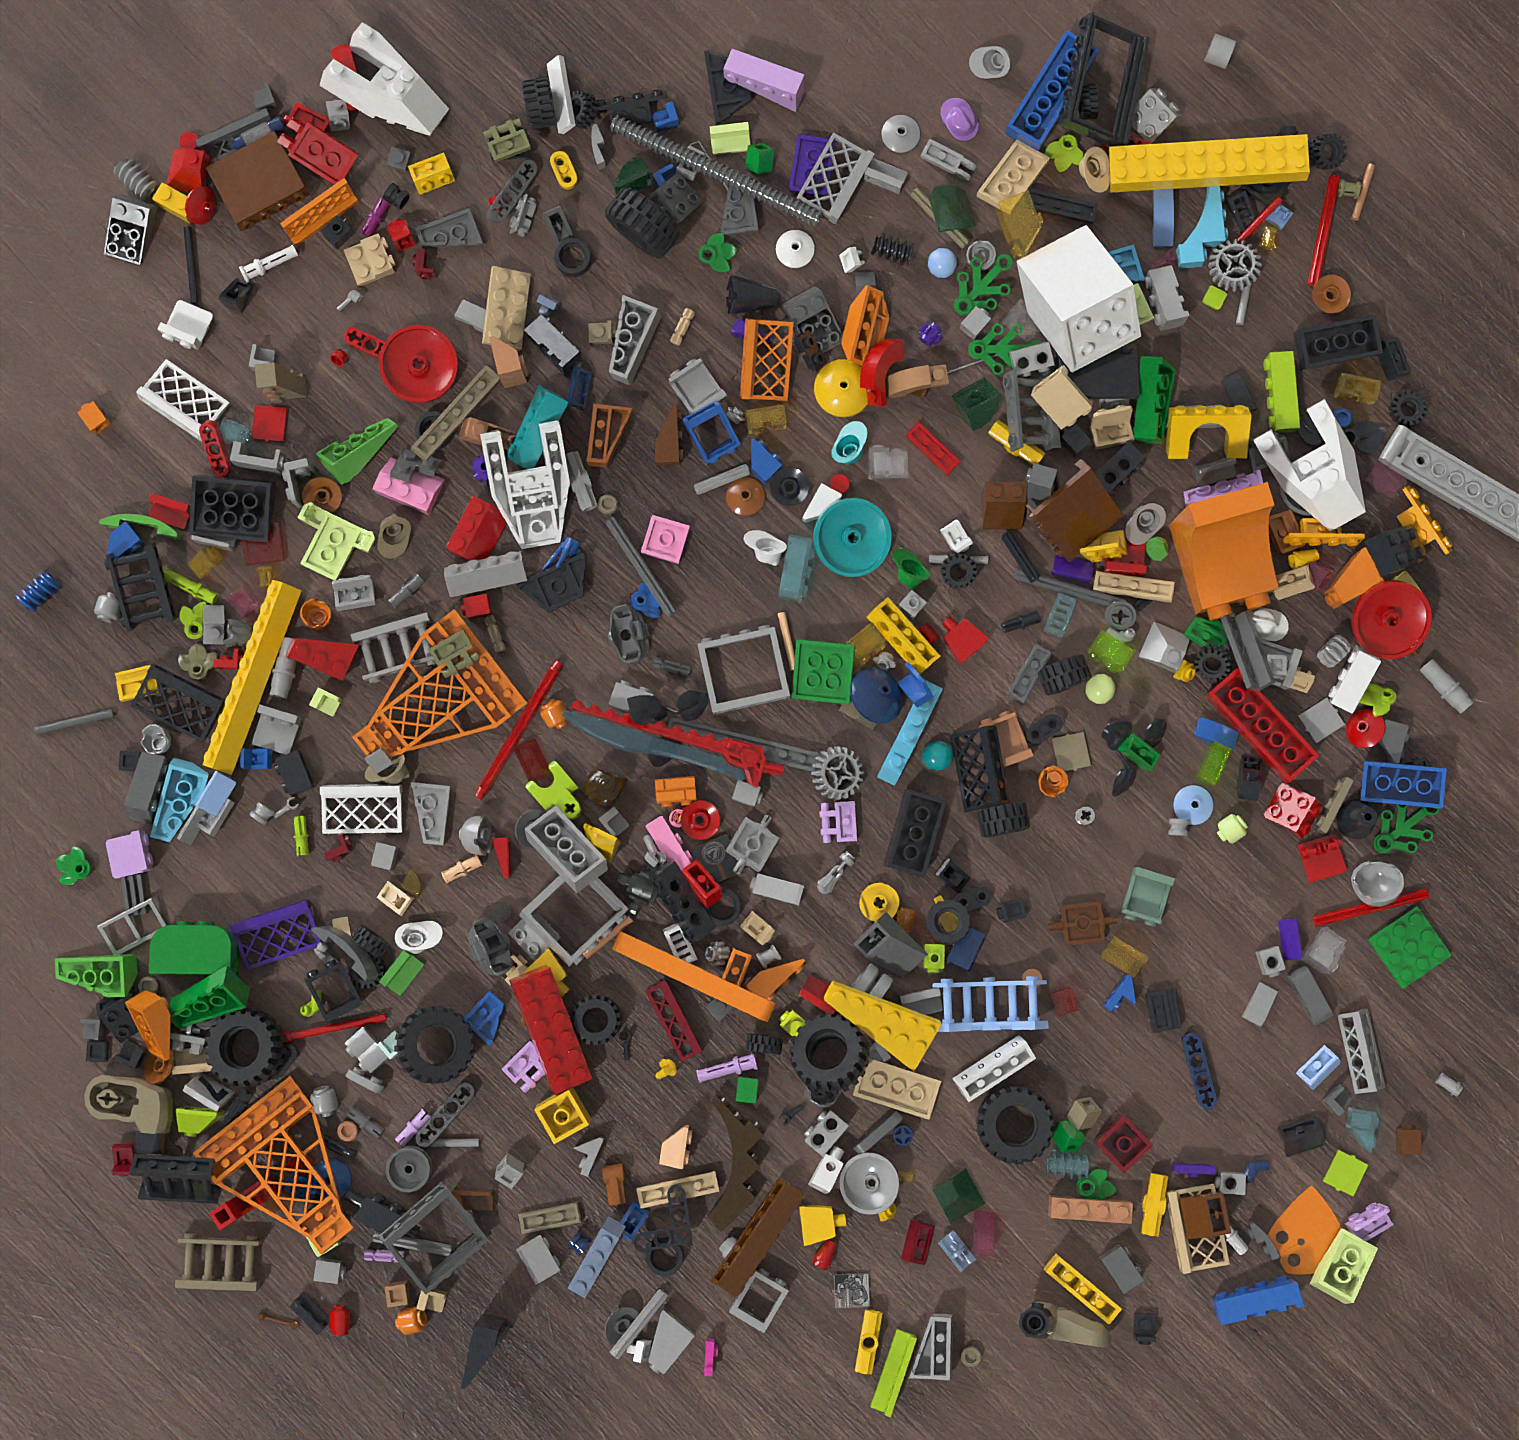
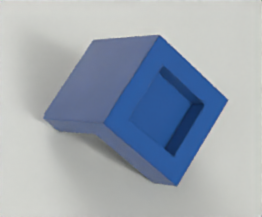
M673 102L666 103V109L652 113L657 133L679 126Z
M670 164L652 174L657 188L676 174L674 165Z

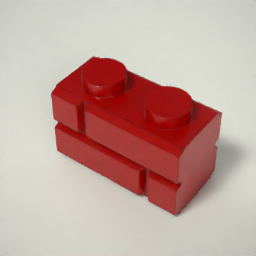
M698 859L683 868L682 873L698 899L706 908L722 898V887L715 882V879Z

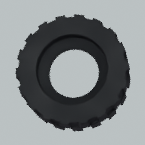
M955 900L939 901L931 907L927 914V931L940 944H956L962 941L969 931L970 915L967 909ZM944 913H953L958 919V926L952 932H945L938 925L939 917Z

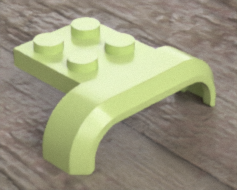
M311 502L304 504L298 516V519L318 529L300 564L334 581L338 580L354 547L369 553L376 540L373 532L343 520Z

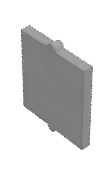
M1327 697L1298 716L1305 727V732L1310 734L1315 743H1318L1345 725L1337 713L1338 710L1334 709Z

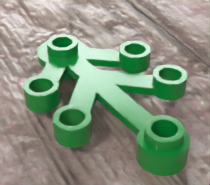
M1001 254L997 257L996 265L982 280V260L979 257L971 259L973 290L968 295L966 282L969 280V275L964 271L957 274L959 297L954 302V309L958 314L967 315L976 306L979 309L987 308L988 310L996 308L997 302L993 298H988L986 301H974L978 295L1001 294L1006 296L1010 293V286L1005 283L1000 286H987L1001 270H1007L1012 266V258L1007 254ZM1002 258L1007 259L1006 265H1001L1000 261ZM975 259H978L980 261V264L977 267L973 265V261ZM961 274L966 275L965 281H960L959 276ZM1003 286L1008 288L1006 293L1001 292ZM990 300L994 301V306L992 308H989L987 306V303ZM961 302L967 303V307L965 309L960 308Z
M1014 323L1011 326V330L996 345H988L996 335H1001L1004 330L1001 324H994L991 331L982 340H974L969 344V355L974 359H982L994 374L999 375L1004 370L1003 365L996 363L988 355V353H996L1012 371L1010 355L1007 353L1042 343L1034 340L1025 345H1007L1016 335L1022 333L1023 326L1020 323ZM997 325L1001 328L999 333L994 332V327ZM1015 325L1020 326L1018 333H1015L1013 330ZM976 346L981 347L982 350L980 353L975 352L974 349ZM1018 363V365L1022 369L1023 365L1021 363ZM996 365L1001 367V371L998 373L994 371Z
M1395 804L1397 808L1395 830L1389 833L1390 820L1393 818V813L1390 810L1381 811L1379 815L1382 820L1381 832L1373 841L1375 850L1379 853H1388L1391 849L1405 850L1407 853H1415L1418 849L1415 842L1403 843L1394 840L1399 836L1420 838L1424 842L1432 840L1433 833L1431 830L1421 831L1410 828L1427 815L1437 814L1440 808H1433L1430 812L1427 810V807H1422L1420 811L1405 821L1408 805L1402 808L1399 804ZM1385 812L1389 814L1388 819H1385L1383 817V814ZM1424 832L1429 833L1428 839L1423 837ZM1381 840H1384L1386 842L1385 847H1382L1380 845ZM1409 844L1414 846L1413 851L1408 850Z

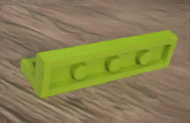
M897 1328L870 1405L871 1408L884 1412L885 1416L888 1417L892 1415L917 1340L916 1335Z

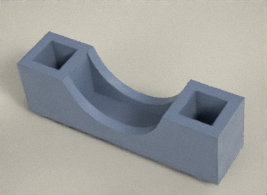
M609 1216L607 1217L568 1287L569 1290L586 1298L624 1231L625 1225Z

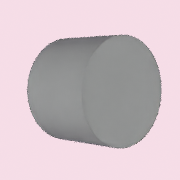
M1215 33L1204 62L1225 69L1236 41Z

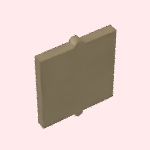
M1084 732L1071 735L1067 733L1065 736L1051 739L1058 767H1062L1064 771H1076L1078 768L1091 766Z

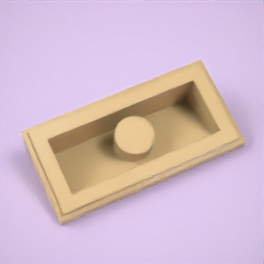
M1306 565L1276 575L1279 588L1273 594L1280 600L1314 589L1315 584L1309 566Z

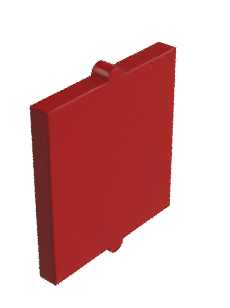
M255 405L251 439L265 440L267 443L270 441L284 442L287 408L273 407L272 405Z

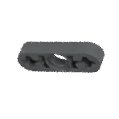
M897 1110L889 1115L854 1146L853 1149L858 1155L863 1154L903 1119L902 1115Z

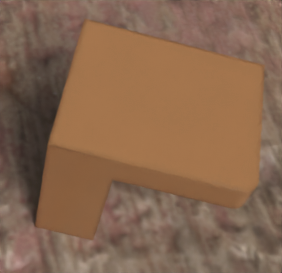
M408 1281L389 1283L385 1286L387 1307L408 1305L411 1301Z

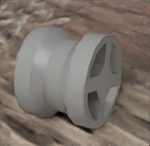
M258 802L256 804L257 808L251 811L249 815L266 826L268 818L273 816L275 812L263 803Z
M1169 819L1171 828L1168 831V835L1188 836L1187 825L1189 820Z

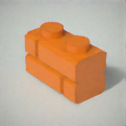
M695 776L655 779L657 804H661V807H673V803L681 802V806L690 805L693 801H697Z
M733 949L722 978L741 986L752 955Z

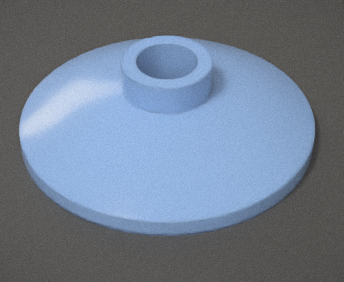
M1191 785L1182 788L1176 794L1173 807L1179 819L1189 820V825H1197L1205 822L1212 814L1213 800L1207 790L1200 786ZM1193 801H1196L1198 803L1197 808H1193L1191 806V803Z

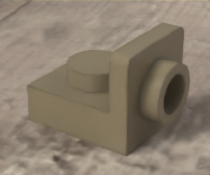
M607 320V323H588L589 344H613L616 326H612L611 320Z

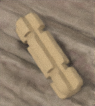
M688 308L684 310L683 317H681L675 329V334L670 339L671 343L678 346L681 344L682 336L684 337L690 325V320L695 315V312Z

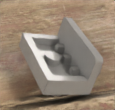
M360 575L358 577L332 581L337 611L376 605L375 588L371 575Z

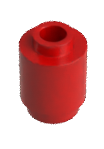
M346 1305L333 1306L334 1309L330 1310V1331H332L333 1336L348 1335L349 1329H351L350 1309L346 1308Z

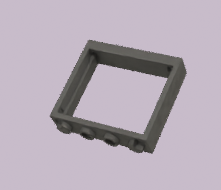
M442 1182L378 1236L425 1295L433 1288L436 1289L443 1279L450 1277L459 1265L466 1263L469 1257L475 1251L482 1249L481 1246L488 1241V1238ZM447 1199L474 1234L421 1280L393 1244L441 1202Z

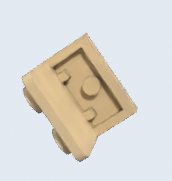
M1119 405L1115 409H1100L1093 414L1090 431L1095 450L1126 444L1128 441L1134 442L1130 425L1132 406Z

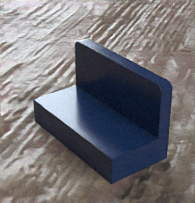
M970 927L966 937L953 945L947 960L970 972L987 937L986 934Z

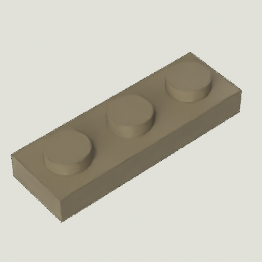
M1348 777L1341 780L1338 779L1333 788L1335 790L1333 797H1329L1324 805L1326 808L1324 814H1320L1316 820L1315 825H1317L1315 831L1321 834L1328 832L1353 783L1352 779Z

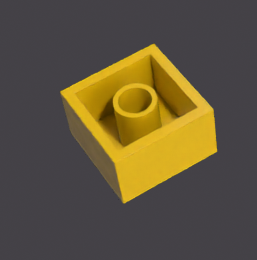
M573 1087L556 1095L554 1094L538 1103L534 1109L554 1144L588 1126L592 1120Z

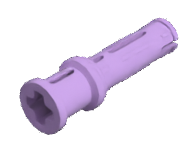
M751 1052L748 1056L734 1057L733 1061L696 1070L699 1082L735 1072L740 1075L746 1070H758L754 1052Z

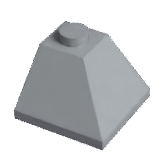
M1154 621L1138 657L1175 673L1178 671L1185 656L1189 638Z

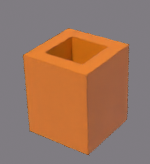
M94 401L85 403L81 406V410L77 412L89 430L95 435L111 425L109 419Z

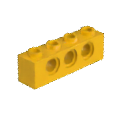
M889 597L875 607L867 616L869 621L900 656L910 663L919 675L940 657Z
M1055 1254L1043 1268L1051 1277L1107 1324L1110 1325L1122 1310L1114 1301L1058 1254Z

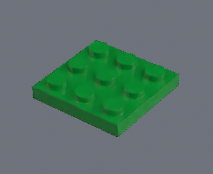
M796 639L792 698L851 704L850 685L854 674L856 645Z
M1414 906L1367 939L1401 989L1406 988L1452 956L1418 906Z

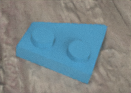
M1134 245L1108 252L1130 281L1144 282L1145 278Z

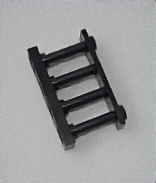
M156 542L145 545V550L141 553L116 559L113 552L105 555V567L107 571L110 570L123 615L120 617L123 628L126 627L127 632L134 629L133 623L159 617L165 618L166 623L177 619ZM142 560L149 561L151 569H148L147 572L120 578L117 566ZM148 579L154 580L156 588L153 591L125 596L122 585ZM153 598L160 600L161 607L158 610L131 616L128 604Z
M134 1154L130 1174L131 1176H142L143 1179L138 1199L218 1204L222 1190L220 1186L211 1184L216 1165L214 1158ZM151 1177H162L163 1181H152ZM171 1178H182V1182H172ZM191 1179L202 1180L203 1184L191 1183Z

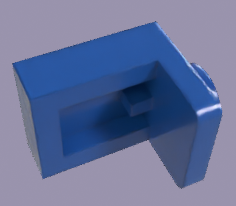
M241 749V768L252 770L272 769V749Z
M294 1171L285 1183H294ZM299 1173L297 1184L308 1185L309 1178ZM282 1186L286 1192L292 1194L293 1186ZM297 1187L296 1197L306 1200L307 1187ZM311 1188L309 1200L315 1197L317 1188Z

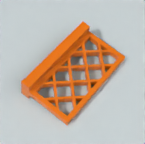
M343 178L280 224L297 247L324 228L337 215L341 216L359 203V201L353 194L348 182Z
M745 318L740 397L742 399L788 401L794 322ZM758 324H765L771 330L763 338L758 333ZM780 326H788V334L781 339L775 331ZM772 333L780 340L773 348L765 341ZM763 342L769 351L763 357H760L756 351L757 347ZM783 344L787 348V352L780 359L774 350ZM773 353L779 361L769 368L764 359ZM760 362L768 369L761 377L755 372V367ZM781 363L785 367V374L778 378L772 370ZM771 372L777 381L768 388L762 379ZM759 382L767 389L761 395L753 394L754 386ZM778 383L784 388L783 396H775L771 391Z

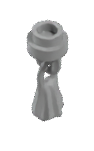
M847 851L844 854L842 853L839 858L843 863L840 866L833 867L825 877L818 881L817 888L820 893H832L837 880L843 874L844 865L853 866L855 858ZM836 869H837V872H839V873H838L837 876L835 877V876L833 875V873H834V872L836 871Z

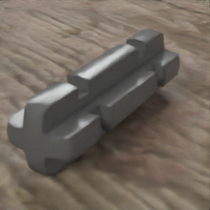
M655 657L652 663L653 668H662V670L674 674L680 673L681 676L688 677L691 671L690 666H681L680 663L669 660L663 661L662 658Z

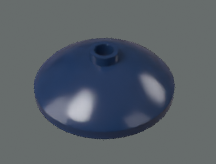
M866 667L854 675L850 685V695L855 708L865 719L874 723L884 724L892 721L899 715L903 705L901 689L892 675L878 667Z

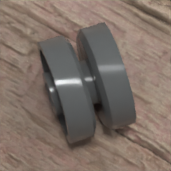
M409 1145L400 1148L390 1156L386 1164L388 1181L395 1189L401 1192L419 1190L429 1182L433 1175L434 1164L432 1157L425 1149L419 1146ZM408 1165L412 1167V1171H407Z

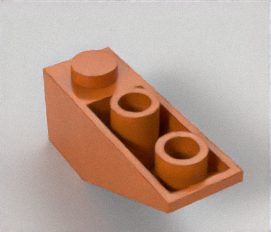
M800 959L760 971L746 987L751 992L771 1001L777 995L774 991L779 986L783 989L791 981L788 977L792 973L797 975L805 967L803 965L805 960Z

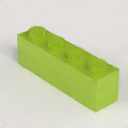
M1293 351L1270 352L1266 359H1264V370H1267L1268 376L1265 379L1266 390H1269L1267 407L1271 410L1269 427L1272 428L1273 432L1277 433L1296 432L1300 428L1294 353Z

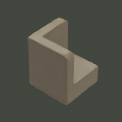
M1091 1097L1077 1099L1070 1109L1067 1118L1078 1131L1085 1130L1094 1126L1102 1110Z

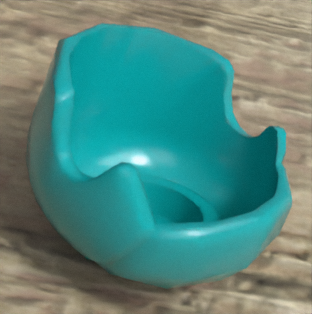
M932 741L924 746L922 750V762L928 769L944 770L953 761V750L945 742Z

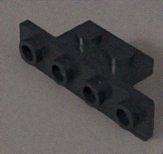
M655 89L651 91V94L643 95V92H638L628 98L616 96L611 101H605V99L595 100L598 103L595 106L598 107V111L611 108L612 119L619 115L621 119L625 118L626 121L630 120L632 124L652 121L650 101L667 99L668 97L666 91Z

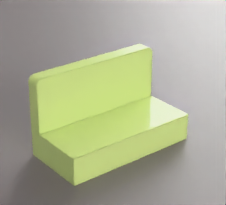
M748 122L710 126L713 155L747 151V147L750 145Z

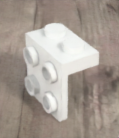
M179 300L167 325L161 322L158 330L162 333V337L173 342V340H176L185 348L191 349L193 347L199 350L212 322L213 315L208 311Z

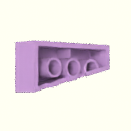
M735 49L731 50L723 68L724 78L729 82L743 86L794 112L797 111L805 93L804 74Z

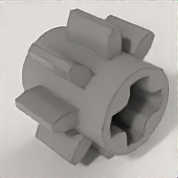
M711 942V946L707 947L705 952L706 959L711 961L712 966L725 965V961L730 958V949L724 946V942Z

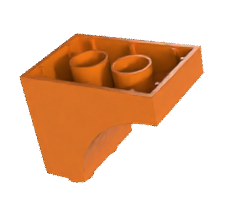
M1268 482L1191 503L1168 525L1195 615L1207 612L1210 621L1220 619L1225 615L1233 614L1230 605L1245 601L1247 610L1259 608L1270 604L1268 594L1279 588L1269 543V515L1274 506V501Z

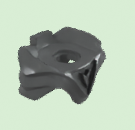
M626 604L615 606L610 615V628L607 638L623 662L638 663L648 654L650 649L648 640L652 636L650 625L644 623L642 614ZM628 629L630 630L631 638L628 641H624L621 634L624 630Z
M483 917L474 921L469 931L468 940L471 946L469 954L472 961L478 962L485 973L500 976L508 972L512 966L510 941L508 936L499 929L507 946V952L489 960L480 937L499 928L493 920Z

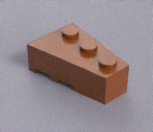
M601 404L593 405L587 455L588 466L609 467L634 414L633 408Z

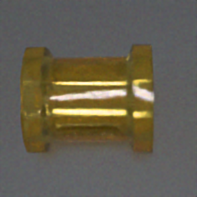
M1271 226L1261 227L1262 238L1258 247L1267 251L1275 250V237L1278 229Z
M274 566L256 568L260 580L259 588H268L272 583V580H274L272 573Z

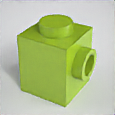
M923 944V950L928 954L923 959V968H927V972L939 973V969H944L945 945Z

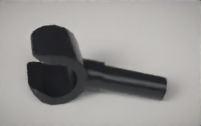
M620 1032L619 1040L623 1043L625 1060H629L631 1035L628 1032V1039L622 1040Z
M801 1104L789 1113H782L778 1119L782 1116L788 1119V1122H785L782 1126L788 1125L791 1118L804 1109V1106Z

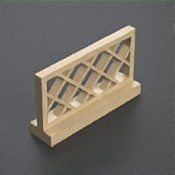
M1214 1183L1178 1190H1168L1165 1193L1179 1270L1183 1274L1230 1265L1224 1235H1220L1215 1244L1207 1238H1201L1195 1247L1189 1244L1179 1201L1180 1194L1189 1193L1193 1196L1194 1194L1191 1192L1198 1191L1196 1193L1198 1195L1206 1189H1210L1211 1192L1216 1191ZM1204 1239L1213 1245L1207 1256L1198 1250ZM1216 1248L1222 1251L1224 1261L1215 1262L1210 1258ZM1197 1251L1205 1259L1201 1265L1193 1266L1192 1257Z

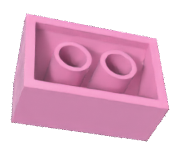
M391 457L379 472L372 488L374 492L430 515L445 479L438 476L431 477L416 471L409 483L390 477L391 470L397 459Z

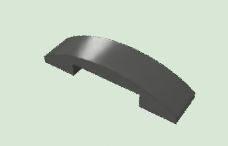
M317 926L311 929L324 943L334 941L356 961L352 969L365 981L377 979L378 973L371 957L364 948L353 940L352 936L331 926Z

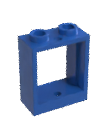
M717 401L682 419L702 459L706 463L718 461L720 456L736 451L737 447L741 445L721 405ZM718 414L730 439L705 452L693 428Z

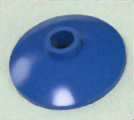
M330 1159L339 1196L341 1197L350 1187L351 1173L344 1162L338 1159ZM323 1160L315 1166V1169L325 1182L330 1185L331 1183H328L326 1180L328 1172ZM313 1175L312 1181L316 1186H321ZM318 1189L316 1192L319 1196H321L322 1189ZM325 1191L324 1198H327L329 1195Z

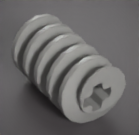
M126 158L122 159L115 166L114 174L121 181H124V184L137 197H140V200L148 198L154 191L157 181H151L152 176H146V170L140 171L141 165H135V159L129 161Z

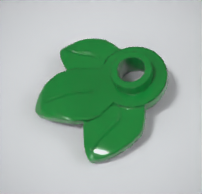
M717 233L712 235L708 243L700 248L699 258L703 263L710 264L713 270L727 272L730 270L727 260L735 255L737 248L732 244L724 243V234ZM706 250H710L712 252L711 257L708 258L705 256Z
M73 846L70 855H61L56 859L58 869L63 872L59 880L61 884L74 885L79 879H85L92 873V866L86 860L85 852L79 847Z
M1103 1169L1093 1170L1088 1176L1080 1178L1076 1184L1077 1192L1085 1197V1199L1103 1200V1198L1114 1194L1116 1188L1112 1183L1105 1180L1107 1171ZM1089 1183V1189L1084 1190L1083 1184Z

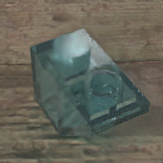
M1348 1107L1346 1129L1363 1151L1372 1153V1148L1376 1146L1374 1132L1379 1124L1377 1112Z

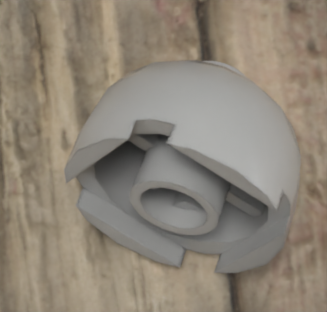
M481 815L466 820L459 831V839L465 850L475 855L484 856L492 851L494 846L492 838H495V833L491 834V826H494L491 817Z

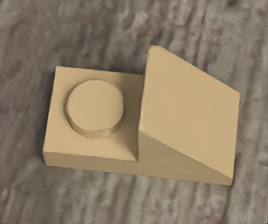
M387 881L377 896L379 900L401 916L414 899L389 881Z

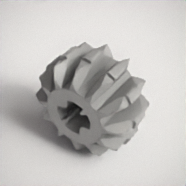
M1335 635L1319 650L1317 657L1328 668L1334 667L1350 652L1351 645L1345 637Z

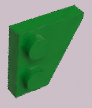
M1198 617L1192 620L1183 634L1200 647H1206L1210 643L1211 646L1217 643V647H1220V645L1224 646L1228 640L1224 626L1220 621H1207L1204 618Z

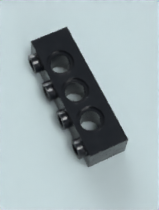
M1128 441L1095 475L1111 497L1115 494L1114 488L1117 485L1123 486L1130 479L1128 475L1132 471L1136 473L1144 466L1142 461L1146 457ZM1119 462H1125L1128 465V469H1120ZM1111 475L1114 478V483H1107L1105 476Z
M676 861L664 863L649 875L652 886L660 894L663 904L668 907L673 920L679 925L684 938L689 943L702 940L716 928Z

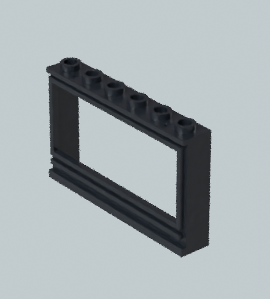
M1090 12L1082 17L1078 24L1079 33L1074 42L1075 51L1071 57L1072 65L1067 75L1068 83L1063 93L1064 101L1059 112L1060 120L1058 125L1110 147L1125 146L1129 140L1150 38L1136 34L1094 15V12ZM1095 28L1130 44L1112 132L1076 117Z

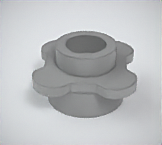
M728 407L729 412L726 415L733 422L739 424L741 421L746 420L743 417L744 413L738 407Z
M881 652L878 657L873 658V662L885 671L896 666L894 657L888 652Z

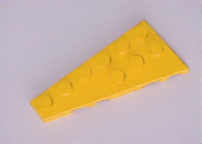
M836 981L831 982L824 995V1000L913 1072L941 1027L940 1020Z

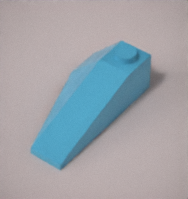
M178 758L172 759L168 767L150 837L167 842L171 841L206 788L209 777L207 772L192 762Z

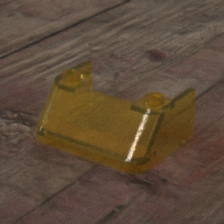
M1028 190L998 202L1000 209L994 208L1015 262L1027 256L1042 229L1041 224H1044L1041 213H1036Z

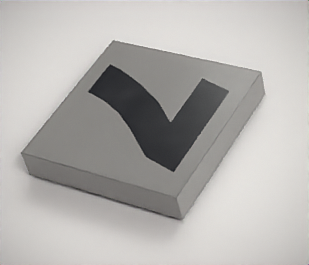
M200 1072L182 1090L215 1112L222 1108L235 1094L234 1091L204 1072Z

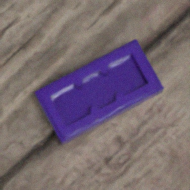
M1172 1163V1171L1188 1173L1187 1176L1200 1177V1174H1216V1167L1210 1164Z

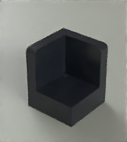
M126 1040L120 1053L115 1055L113 1059L133 1068H140L148 1049Z

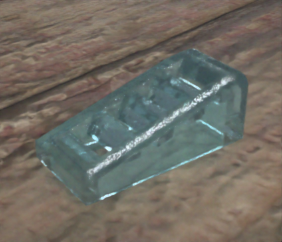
M1058 593L1044 631L1062 638L1077 599ZM1059 601H1063L1070 605L1069 607L1064 606L1062 604H1059ZM1058 608L1067 612V614L1065 615L1060 612H1057L1056 609ZM1056 616L1064 619V622L1053 619V617ZM1053 623L1061 626V630L1050 627V624Z

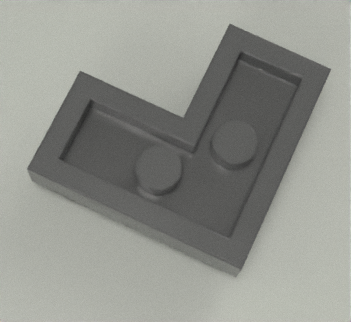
M404 448L391 470L390 477L408 483L415 471L434 477L440 467L441 460L431 456L425 462L412 450Z

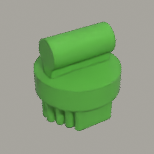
M1154 537L1148 540L1146 552L1151 560L1162 561L1167 556L1169 548L1166 539Z

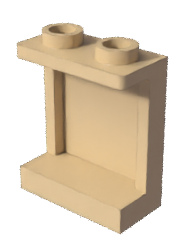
M1064 365L1033 387L1031 394L1061 430L1066 426H1072L1079 416L1087 415L1092 410L1094 401L1093 399H1088L1068 377L1069 370Z

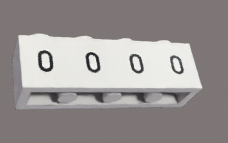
M1018 1035L952 1079L961 1094L970 1102L1035 1060L1036 1057L1027 1042Z

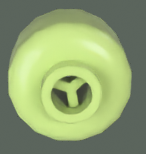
M1230 814L1218 823L1219 831L1217 834L1223 842L1227 840L1230 843H1235L1247 834L1246 829L1248 826L1240 815Z

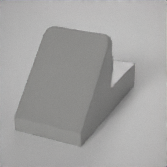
M203 605V644L223 645L224 605Z
M600 1136L574 1147V1149L588 1155L587 1157L583 1156L579 1168L582 1170L580 1174L589 1176L604 1137Z

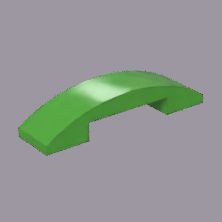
M118 514L105 517L99 521V524L107 528L116 529L126 521L130 524L158 528L157 534L161 537L181 540L182 537L165 523L144 515Z

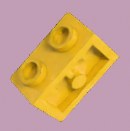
M444 152L408 166L419 194L455 181Z

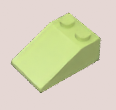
M1342 1228L1317 1266L1310 1284L1344 1304L1354 1303L1378 1248Z

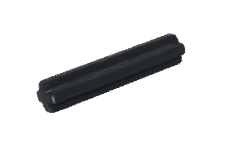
M1010 531L1004 533L1001 537L1029 582L1037 581L1040 575Z

